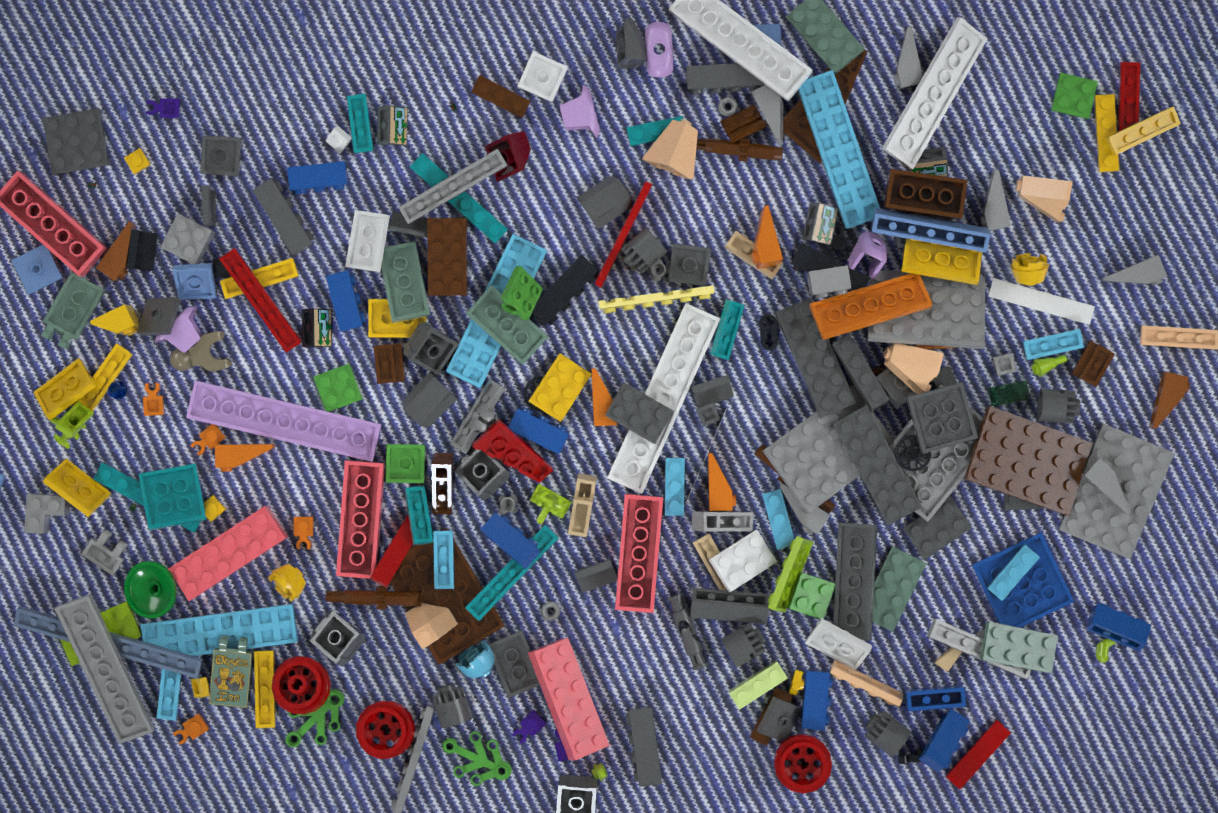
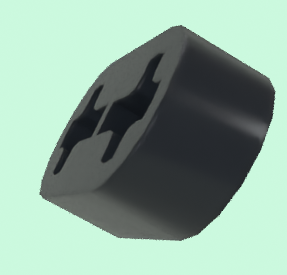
M766 314L759 321L760 342L763 349L770 351L774 350L778 345V330L776 318L771 314ZM767 317H769L770 321H773V324L770 325V331H767V326L763 325V321H766ZM769 333L771 334V340H775V343L770 348L767 344H764Z

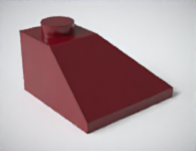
M525 131L508 134L485 146L487 155L498 149L508 165L494 174L497 182L523 171L531 151Z

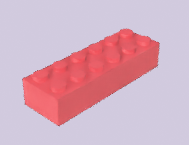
M17 171L0 190V207L78 276L84 277L109 249L23 172Z
M345 460L336 576L370 579L378 565L386 463Z
M625 494L615 610L654 613L663 497Z
M267 505L182 559L168 570L188 601H191L287 539L288 535Z
M561 638L528 652L568 759L578 760L610 746L569 639Z

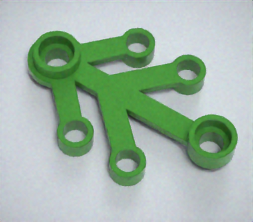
M332 689L325 704L317 711L306 715H293L288 712L292 718L298 716L311 717L297 731H292L286 736V744L289 747H297L302 741L301 737L317 722L315 742L318 745H324L327 742L325 713L331 708L329 729L333 732L338 731L341 727L339 707L344 703V694L338 689ZM333 695L338 696L337 702L332 701ZM333 722L338 724L337 729L332 728L331 724ZM295 735L298 739L297 742H293L291 736ZM318 736H323L324 742H319Z
M473 731L470 734V741L474 743L477 754L459 746L455 738L449 737L444 740L442 747L446 753L452 754L455 752L474 761L464 766H456L453 770L455 777L461 778L465 773L482 767L491 770L481 775H472L471 784L474 786H479L483 781L494 777L498 780H506L510 777L512 768L508 762L502 760L497 740L491 739L487 743V748L492 751L495 762L488 760L481 741V733L478 731ZM478 734L479 739L473 740L472 735ZM495 742L496 748H490L489 743ZM447 743H452L453 749H448ZM503 767L505 768L506 772L504 774H500L498 769ZM456 769H462L463 773L461 775L456 774ZM474 777H479V778H480V782H479V783H475V782L473 781V778H474Z

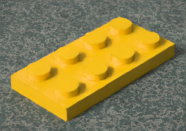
M905 238L901 272L978 285L982 252Z

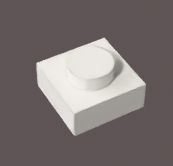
M336 126L326 139V142L337 152L341 153L352 137L339 126Z

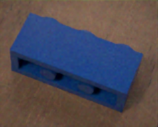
M345 161L287 167L289 189L295 192V195L307 194L306 190H314V193L325 192V188H333L336 191L344 190V186H349L347 163Z
M349 270L327 275L326 280L340 332L364 327L363 322H366L364 311H360L359 308L361 298L359 292H355L354 285H357L354 273L351 274Z
M525 407L522 410L517 408L509 428L516 434L560 454L569 436V433L566 432L568 428L557 424L555 427L549 424V419L541 415L537 418L532 415L533 411Z
M494 513L480 531L526 570L541 553L537 548L538 543L531 537L529 539L523 536L525 533L518 526L513 528L510 525L511 521L503 514L499 516Z
M1098 603L1091 610L1086 630L1140 651L1147 644L1151 624L1146 623L1143 619L1133 618L1123 611L1111 609L1106 604Z
M805 670L801 715L802 729L825 731V726H829V714H826L827 707L831 705V695H828V689L832 688L833 676H830L829 671Z
M962 685L904 689L907 711L966 707L965 687Z
M951 708L947 710L940 719L918 760L936 772L947 769L952 761L950 759L952 753H956L960 747L959 740L969 730L967 726L970 720Z

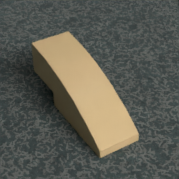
M578 473L568 530L570 535L587 537L597 476Z

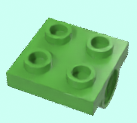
M515 266L502 293L501 299L503 303L501 307L510 314L518 315L522 320H529L543 288L522 266Z

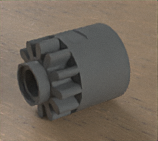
M646 227L621 249L625 254L622 258L623 261L633 272L638 269L642 274L667 253L664 246Z
M1040 389L1037 405V418L1039 422L1073 423L1075 416H1079L1080 399H1076L1075 391Z
M750 623L721 638L724 647L737 668L766 652L762 645L766 643V640L759 628L753 629Z
M449 684L438 688L439 693L432 695L441 728L455 726L473 719L463 686L455 687V684Z
M884 710L879 716L875 713L865 725L867 732L864 734V737L887 755L893 757L905 744L911 734V730Z

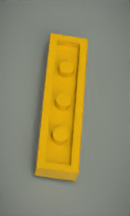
M1115 94L1095 95L1094 106L1099 173L1119 171L1118 154L1112 155L1106 137L1117 133Z
M1173 106L1106 137L1112 155H1117L1181 123Z
M294 258L252 270L263 287L299 277ZM232 277L220 280L225 299L244 294Z
M116 343L92 377L96 387L77 400L73 406L79 401L94 411L133 354Z
M274 650L254 651L256 728L276 727L275 699L271 689L272 678L275 673Z

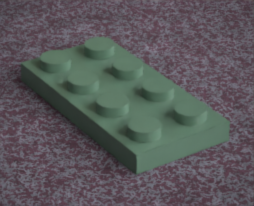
M805 0L785 16L827 67L833 70L834 75L864 51V47L823 0Z
M416 242L384 247L381 268L392 323L430 316Z
M491 285L466 314L516 360L524 365L549 336L530 319L522 320L518 315L506 312L501 307L503 303L501 299L502 294Z
M891 546L874 581L872 622L892 632L894 631L927 564L926 562Z
M986 621L980 660L1052 673L1058 635Z

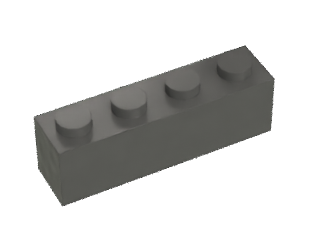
M738 63L686 66L687 92L691 91V94H703V91L711 90V93H722V90L730 89V92H741V89L744 88L754 91L765 85Z
M271 178L252 191L292 256H297L313 246L312 240L315 238L309 229H304L302 225L304 220L299 213L295 214L292 207H294V204L289 197L285 198L282 191L284 188L279 180L275 182Z
M850 334L834 342L832 349L870 412L887 404L889 401L888 396Z
M693 588L690 618L767 624L769 594Z
M652 705L629 708V713L626 714L627 725H631L632 732L628 733L629 743L634 745V751L631 752L632 763H636L637 770L633 771L634 781L639 782V787L662 784Z

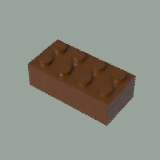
M890 169L883 209L961 220L963 218L968 180Z
M468 217L427 218L428 296H467Z

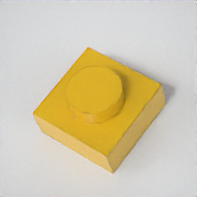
M141 148L124 157L134 175L151 166Z
M212 495L203 503L205 515L210 522H213L226 510L215 495Z
M795 670L789 694L797 695L798 691L803 689L805 679L802 678V671Z
M206 677L191 679L194 698L210 696V685Z

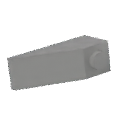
M912 26L908 27L905 31L895 71L896 74L893 75L895 86H899V90L918 86L923 77Z
M764 85L752 91V94L778 144L781 146L783 145L784 103L781 99L782 96L767 85Z
M999 170L992 172L982 217H980L981 227L989 228L990 231L1011 226Z
M1156 255L1103 277L1102 281L1145 285L1152 283V286L1164 282L1162 278L1167 277L1159 255Z
M1096 458L1081 475L1123 514H1128L1130 510L1115 471L1111 468L1113 465L1105 458Z
M781 483L779 487L799 522L804 525L802 529L810 535L813 532L818 535L830 515L819 507L807 514L791 490Z
M692 511V530L703 532L753 531V512Z

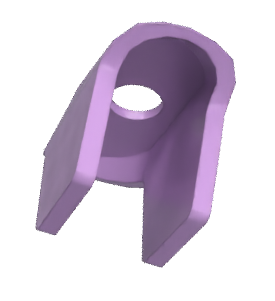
M651 23L645 30L646 68L651 76L662 78L670 75L673 71L672 31L667 23ZM659 43L665 47V51L661 55L654 52V46Z
M583 84L580 97L560 105L565 130L589 129L597 138L600 133V127L591 91Z
M863 232L860 234L848 258L849 267L854 270L864 254H868L874 257L868 268L870 278L874 279L887 262V249L883 238L878 234Z
M197 306L187 307L177 315L171 334L156 335L155 343L168 340L183 353L187 352L192 346H195L203 335L193 319Z

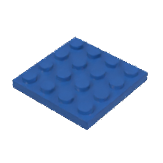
M1042 532L971 564L999 624L1020 628L1074 602ZM1025 544L1040 558L1004 600L1001 601L987 587Z

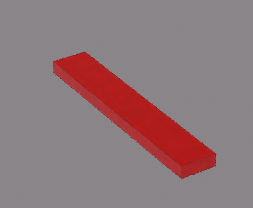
M647 181L644 183L595 282V286L602 288L653 184Z
M236 247L220 257L219 260L284 351L287 353L299 345L302 340Z

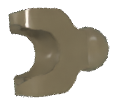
M224 331L202 335L197 344L185 353L178 348L174 349L170 355L172 367L178 371H186L192 365L202 366L204 369L214 372L232 366L230 359H217L211 354L212 344L225 337Z

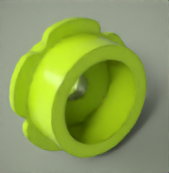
M602 763L593 765L594 769L591 771L596 780L600 779V781H603L604 778L608 777Z

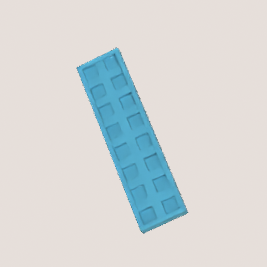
M831 70L808 78L798 89L845 229L873 220L875 208L880 209L834 72Z
M512 234L486 290L492 285L502 294L515 266H522L534 279L548 250ZM471 319L446 372L481 388L501 345Z
M293 604L140 624L142 640L144 642L192 656L213 654L214 647L219 648L221 635L229 636L228 648L238 649L240 637L248 638L247 649L298 642Z

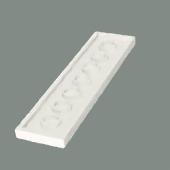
M676 0L668 9L671 14L787 101L792 98L813 72L810 67L720 0Z
M961 17L956 18L882 147L884 151L908 169H914L987 41L985 36Z

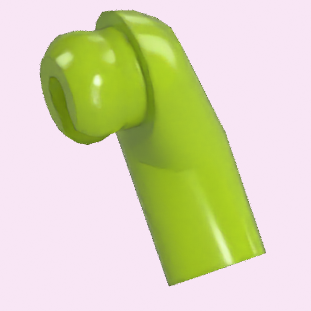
M1105 638L1097 644L1096 658L1099 662L1105 663L1109 660V647L1117 642Z

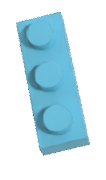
M1080 329L1023 341L1026 360L1084 348Z
M666 458L665 516H684L685 458Z
M781 489L764 493L762 496L776 548L778 550L789 547L794 536Z
M433 531L434 589H454L453 531Z
M1024 544L989 584L987 589L1003 601L1040 557Z
M162 669L157 719L177 720L182 674Z

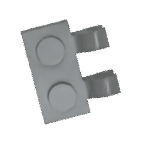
M105 530L101 533L98 540L91 538L81 555L113 576L125 560L120 555L125 551L128 544L123 540L119 541L112 551L105 546L112 533Z

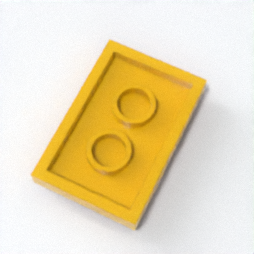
M369 299V338H410L417 325L423 322L427 323V316L392 323L388 299Z
M559 353L528 402L561 422L592 374Z
M78 358L33 393L45 416L51 421L95 388L96 384L83 361Z
M67 458L43 480L44 484L87 517L95 512L111 495V492Z

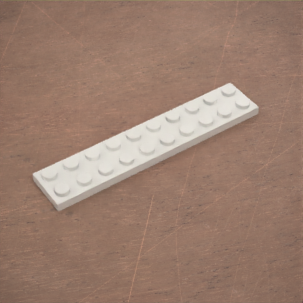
M685 303L645 392L647 396L672 409L674 412L655 444L628 430L607 477L608 479L641 494L643 493L720 318Z

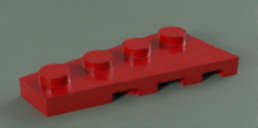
M500 419L472 443L474 449L485 452L491 458L502 461L508 467L511 466L517 469L520 473L539 483L553 471V467Z

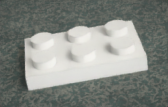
M355 210L345 267L380 272L390 215Z
M754 530L709 559L728 592H732L777 562L758 530Z
M822 618L805 642V644L855 671L872 648V645L864 640L851 635L849 632Z

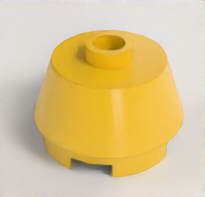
M1031 253L1016 255V259H1012L1010 267L1017 283L1033 286L1045 280L1049 263H1047V256L1040 254V257L1031 256Z
M285 564L272 570L273 573L268 576V580L275 582L277 592L285 599L289 597L290 602L296 598L298 599L306 585V581L302 577L303 573L297 567L294 568L290 564Z

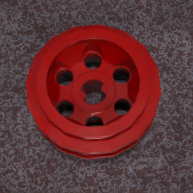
M296 656L287 659L278 666L272 678L271 689L275 701L281 708L293 714L306 715L317 711L325 704L330 695L331 681L328 671L321 663L309 657ZM308 668L310 670V674L308 676H305L303 672L305 669ZM295 671L296 675L290 677V674ZM299 680H301L303 684L302 686H299V690H297L296 684H298ZM312 681H317V687H312ZM310 693L312 698L307 701L305 696ZM293 695L298 697L296 702H293L291 699Z
M380 701L369 705L360 714L356 723V737L360 747L368 755L378 759H390L402 754L411 745L415 735V723L411 713L403 705L394 701ZM380 712L385 714L384 719L378 717ZM395 716L398 719V722L393 720L392 717ZM370 723L375 724L374 730H370ZM385 724H388V728L391 729L390 734L386 733L387 730L384 729ZM398 729H401V736L397 735ZM374 737H378L380 739V742L378 744L373 740ZM388 740H392L394 742V745L392 747H389L387 745Z
M806 734L791 736L783 741L776 750L774 757L776 776L783 786L793 792L802 794L814 792L824 786L830 777L832 769L831 755L824 743L814 736ZM799 748V752L796 754L792 753L793 749ZM808 748L814 749V752L812 754H807L806 750ZM800 758H804L807 762L803 767H800V764L797 763ZM791 760V766H785V761ZM815 760H819L821 762V765L819 767L814 766L813 763ZM794 772L799 774L797 779L792 778ZM809 772L813 774L811 779L806 778V774Z

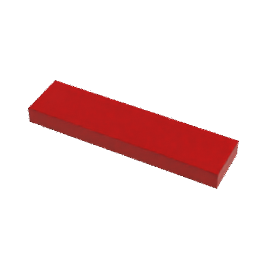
M1120 62L1118 132L1139 122L1141 62Z
M409 515L406 516L370 579L386 588L413 545Z
M995 720L945 777L960 790L1011 732L998 720Z

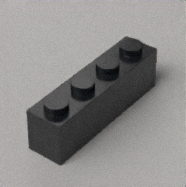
M801 243L791 262V265L794 266L793 270L800 274L846 266L804 243ZM848 267L851 289L847 290V292L866 287L870 278Z
M581 254L538 299L532 314L545 327L547 324L551 326L558 319L556 315L561 310L565 312L571 306L570 300L574 296L578 298L585 291L583 287L587 283L591 285L597 279L596 273L598 270Z

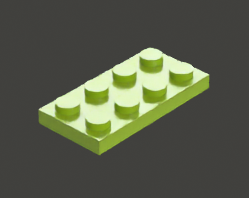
M799 536L792 540L790 554L784 559L783 571L776 579L775 591L769 596L768 608L786 613L799 571H803L813 546V541Z
M128 602L100 613L109 632L133 639L142 637V632ZM60 639L71 667L79 664L80 661L71 642Z

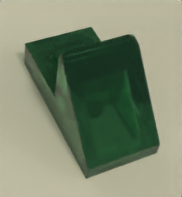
M1026 380L988 388L991 406L1030 399Z

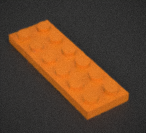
M911 273L847 292V294L810 303L809 308L821 337L825 340L931 308L932 301L921 276Z

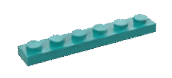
M423 153L410 166L431 187L449 178L446 173ZM466 191L448 201L463 216L468 217V220L495 244L508 231L504 225Z
M102 462L93 479L144 506L140 481ZM201 521L181 526L196 533Z
M544 525L532 537L538 543L537 548L541 553L526 570L511 559L465 609L480 621L559 537Z

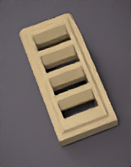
M951 647L937 658L934 663L947 672L962 652Z

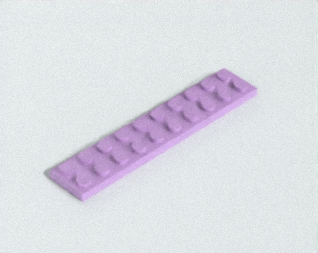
M194 381L186 418L371 462L374 460L382 424L200 381Z

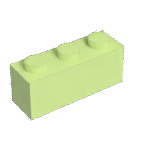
M775 660L728 692L740 710L788 679L777 660Z

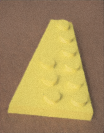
M714 286L632 296L630 299L616 298L610 300V302L601 300L599 301L600 311L604 310V313L607 314L616 312V308H623L624 311L634 310L637 305L648 308L654 307V303L661 302V305L673 304V300L680 299V302L692 301L691 297L698 296L700 300L709 299L711 294H714Z

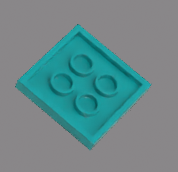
M196 463L138 474L149 531L206 520Z

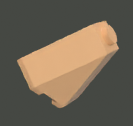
M681 119V122L672 120L646 152L642 160L656 168L672 172L673 175L693 180L698 130L691 126L692 123L687 120Z
M1022 176L1016 182L1015 191H1018L1019 198L1053 221L1060 223L1065 216L1062 210H1065L1066 206L1068 207L1073 181Z
M893 343L885 349L883 355L885 358L884 365L916 394L930 391L931 385L929 383L933 381L934 377H937L944 353Z
M421 602L420 606H415L405 613L411 632L422 649L458 625V622L446 607Z

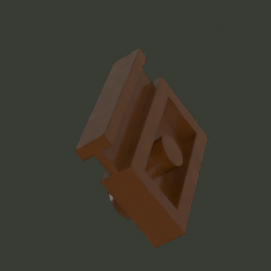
M755 104L720 121L731 143L766 127L765 121L762 119Z
M1089 340L1071 374L1093 387H1097L1115 353Z
M402 343L373 346L377 384L406 381Z

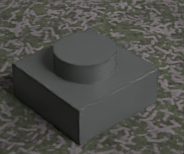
M714 401L696 408L703 427L721 420Z

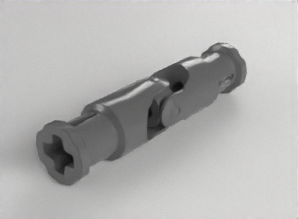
M679 593L668 597L667 601H670L674 621L680 636L683 638L686 654L691 659L692 671L704 668L709 664L704 659L703 647L696 635L693 620L690 618V611L686 608L682 598L684 595ZM687 621L690 626L682 629L681 622Z

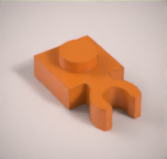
M149 383L145 384L148 397H143L144 416L165 415L164 396H158L161 388L160 383H155V390L150 389Z
M211 424L199 434L202 440L193 442L191 447L194 448L196 445H200L201 450L197 455H202L206 451L207 446L212 450L215 448V445H218L227 437L217 425Z
M314 516L294 517V536H299V540L296 543L297 549H301L302 542H306L307 549H311L312 544L308 536H314Z
M198 713L182 724L185 728L184 730L179 729L173 735H183V740L179 742V745L188 740V736L194 740L210 728L201 714Z

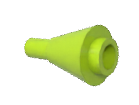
M1061 355L1056 358L1034 359L1031 365L1032 371L1035 375L1042 377L1055 368L1056 365L1067 362V357Z

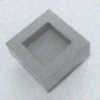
M1012 353L992 357L997 376L1017 372Z

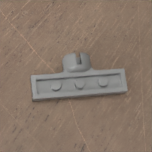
M491 379L488 380L450 445L465 454L467 453L476 436L480 432L484 433L499 420V417L493 413V408L506 388Z

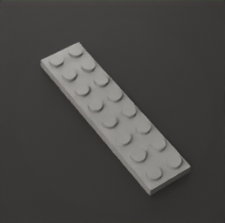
M91 593L56 606L54 609L118 744L152 733L155 730Z

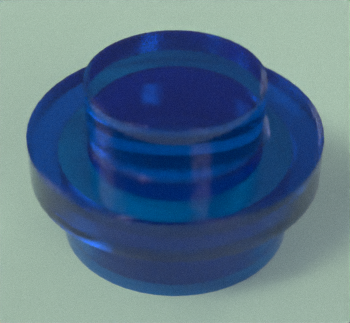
M122 381L113 382L108 387V393L114 399H122L126 396L127 386Z

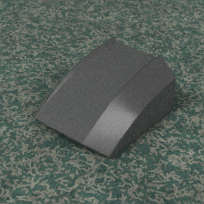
M629 16L615 31L618 69L639 68L647 61L644 41L636 24Z
M612 176L607 177L577 197V200L598 230L632 208V197L619 178Z
M423 322L417 325L408 342L404 344L403 354L409 360L439 375L456 352L459 343L428 323Z
M429 372L404 398L403 409L419 426L431 427L458 398L432 372Z
M474 448L457 462L454 469L458 476L482 500L490 498L493 493L508 481L510 476L509 471L496 458H491L485 452Z
M331 610L326 613L313 630L309 641L335 664L344 666L351 661L361 645L364 644L366 636L342 616Z
M568 774L559 777L556 813H595L597 780L591 776Z

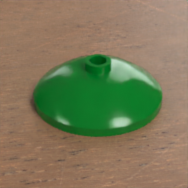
M144 561L135 565L127 574L124 585L125 597L135 613L152 619L161 617L171 610L176 600L177 588L173 575L164 565L155 561Z

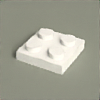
M533 51L517 87L553 103L568 67Z

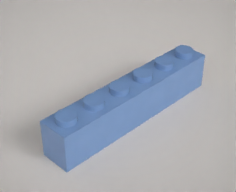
M879 208L874 210L871 225L872 232L985 253H987L991 236L989 228Z

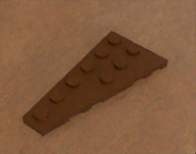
M865 49L835 74L844 104L847 102L867 54ZM800 99L784 117L783 133L816 162L821 164L822 159Z

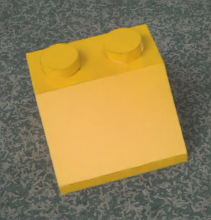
M124 304L91 320L90 323L117 334L131 336L137 333L140 321L133 306Z

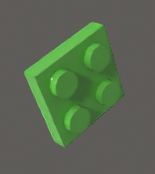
M1059 73L1051 111L1089 119L1098 81Z
M350 364L313 377L327 412L363 400Z
M386 444V483H425V445Z
M799 571L787 608L824 619L835 583Z

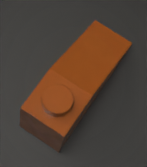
M131 221L127 223L96 267V269L115 282L123 281L128 274L127 263L131 231L136 228V224Z
M1162 372L1149 428L1157 429L1185 396V393H1188L1190 388L1189 377Z

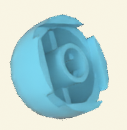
M479 641L480 645L476 647L472 645L458 657L460 662L456 663V666L465 676L479 678L486 677L491 673L495 657L486 641Z

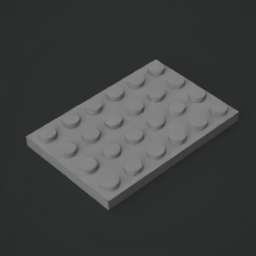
M880 270L874 279L870 278L869 286L911 273ZM920 275L932 301L931 308L868 326L867 341L984 349L985 277H979L978 285Z
M939 384V386H938L936 389L942 388V387H945V386H943L942 384ZM970 408L978 436L983 417ZM912 419L889 446L894 456L896 445L902 438L916 435ZM910 439L904 441L907 447L911 446ZM916 439L914 445L919 447L918 440ZM976 439L931 451V459L928 465L919 471H907L901 467L922 508L914 512L927 522L964 478ZM899 447L898 453L905 454L906 449ZM904 456L900 461L905 464L908 459ZM922 457L918 459L922 465L926 462ZM910 461V468H916L915 461Z
M854 385L849 388L856 401L855 405L821 419L816 411L763 450V453L807 514L860 476L832 424L866 405ZM874 411L871 412L890 446L894 439Z
M1102 423L1084 471L1096 458L1107 459L1113 465L1111 468L1115 471L1130 512L1123 514L1082 476L1070 516H1063L1058 530L1131 559L1175 453Z

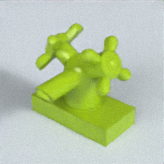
M78 401L61 419L57 416L53 418L51 422L56 425V429L63 433L61 437L55 433L53 435L54 440L59 445L69 449L71 446L67 440L75 437L76 440L79 439L78 432L86 428L85 423L93 416L94 412Z
M538 484L529 500L542 507L536 519L538 524L544 522L549 512L563 519L572 504L570 500L541 484Z

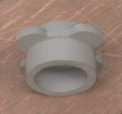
M659 259L647 269V272L654 276L655 281H661L662 276L670 271L669 267L662 263V259Z
M502 495L499 497V512L501 514L508 512L515 514L518 511L516 507L517 497L515 495L510 497Z

